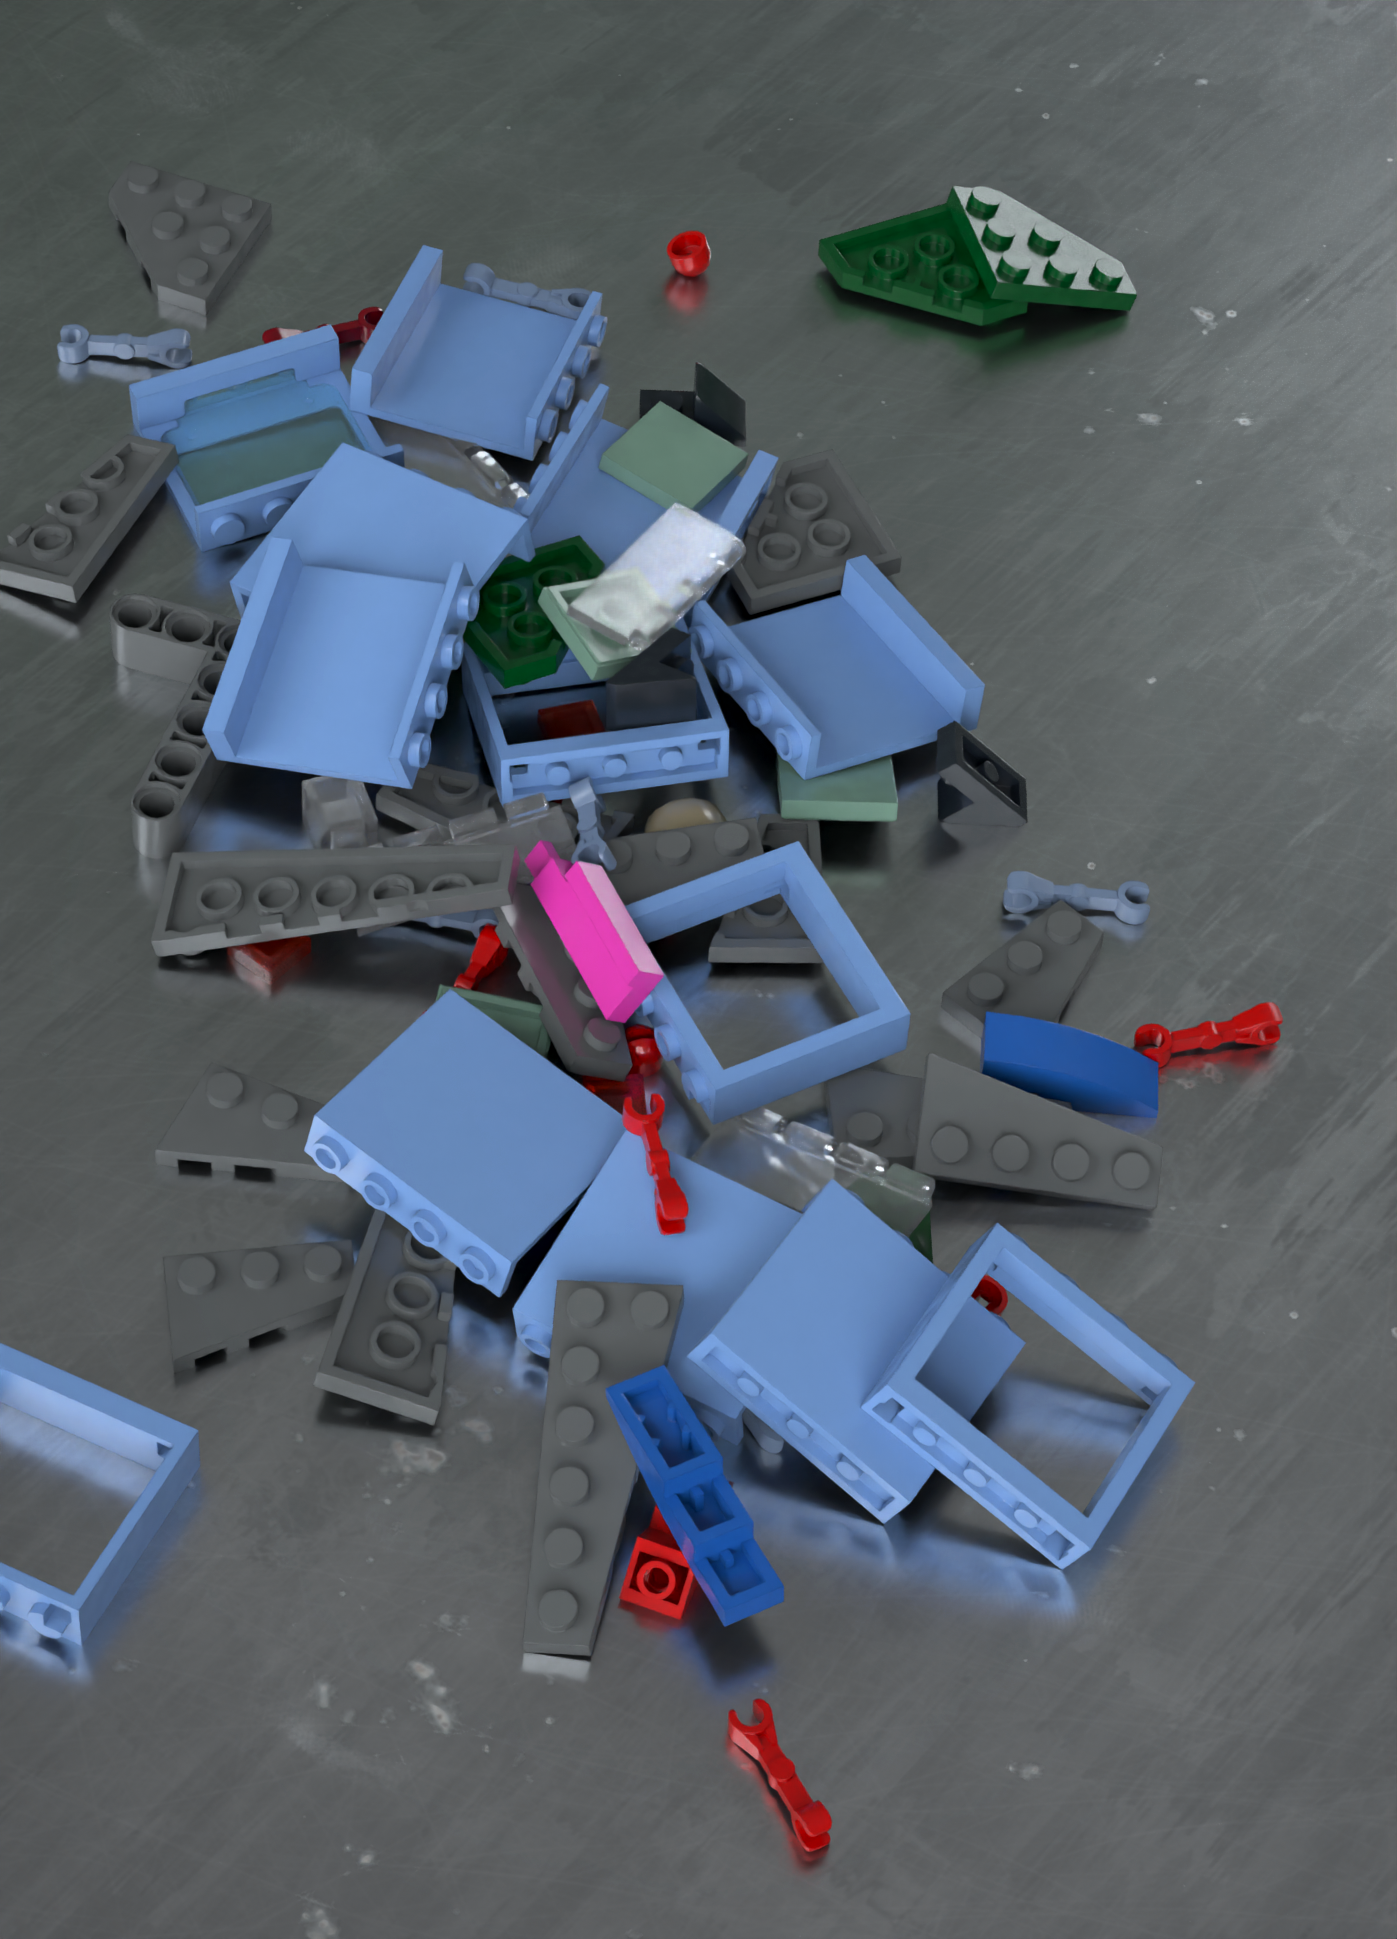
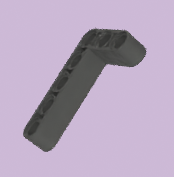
M133 593L117 598L110 606L109 620L113 658L124 667L190 685L134 789L130 800L132 837L135 848L144 856L162 859L171 857L172 852H179L184 846L227 762L216 759L202 728L241 620L145 594Z

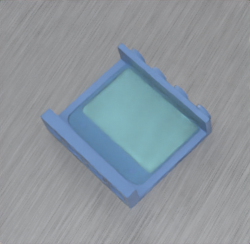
M331 324L129 385L133 424L140 437L176 445L179 462L165 480V484L201 552L230 545L237 541L271 531L342 442L363 451L372 450L381 455L385 460L405 468L404 450L400 443L385 447L369 417L365 414L349 410L351 386L340 368L339 338Z

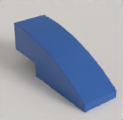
M986 1012L981 1038L980 1073L1026 1092L1037 1093V1096L1041 1098L1071 1102L1073 1111L1157 1118L1158 1062L1129 1047L1070 1026L1025 1016Z

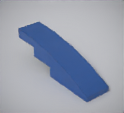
M665 1365L606 1388V1398L641 1474L687 1563L724 1627L784 1602V1585L754 1539V1522L723 1474L722 1455Z

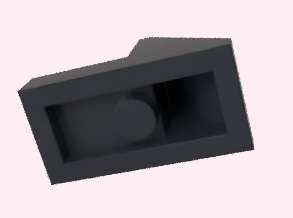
M695 363L693 391L640 389L639 420L661 401L733 445L746 446V401L702 364Z
M673 627L670 628L606 682V730L618 731L696 720L697 681L693 677L694 664L691 660L690 634Z
M953 721L938 729L936 767L941 777L937 783L938 819L941 822L953 824L1019 827L1027 823L1026 779L957 721Z

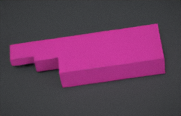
M540 840L524 860L534 877L531 886L606 1020L625 1023L664 977V974L603 867L581 861H576L572 865L571 861L563 860L559 857L552 842Z

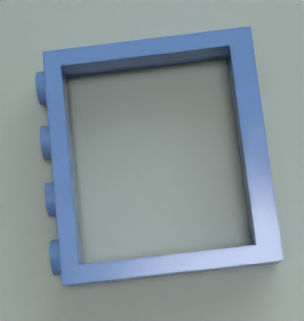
M682 615L669 617L678 630L689 634ZM692 639L691 660L694 664L693 677L697 681L696 720L507 745L491 696L608 681L610 678L592 681L569 648L555 674L533 680L524 685H516L504 689L483 662L477 658V655L469 645L464 643L462 690L502 807L571 798L568 789L569 785L589 776L593 781L596 795L728 777L729 728ZM525 764V767H513V765Z
M799 841L625 906L644 941L648 944L780 894L859 1016L843 1024L723 1070L664 974V977L635 1012L639 1017L647 1016L654 1027L655 1041L661 1055L668 1062L674 1060L682 1073V1084L688 1099L695 1098L697 1103H700L713 1125L903 1051L907 1047L911 1013Z
M997 1222L968 1248L860 1408L1063 1570L1092 1549L1195 1382L1179 1370L1171 1358L1157 1352L1132 1332L1123 1319L1106 1311L1080 1290L1078 1284L1071 1277L1058 1272L1033 1252L1023 1238L1007 1231ZM986 1273L1150 1405L1083 1513L915 1379Z
M0 1343L1 1403L156 1471L74 1595L0 1562V1612L5 1610L28 1621L35 1630L44 1636L56 1639L64 1637L82 1646L199 1469V1431Z

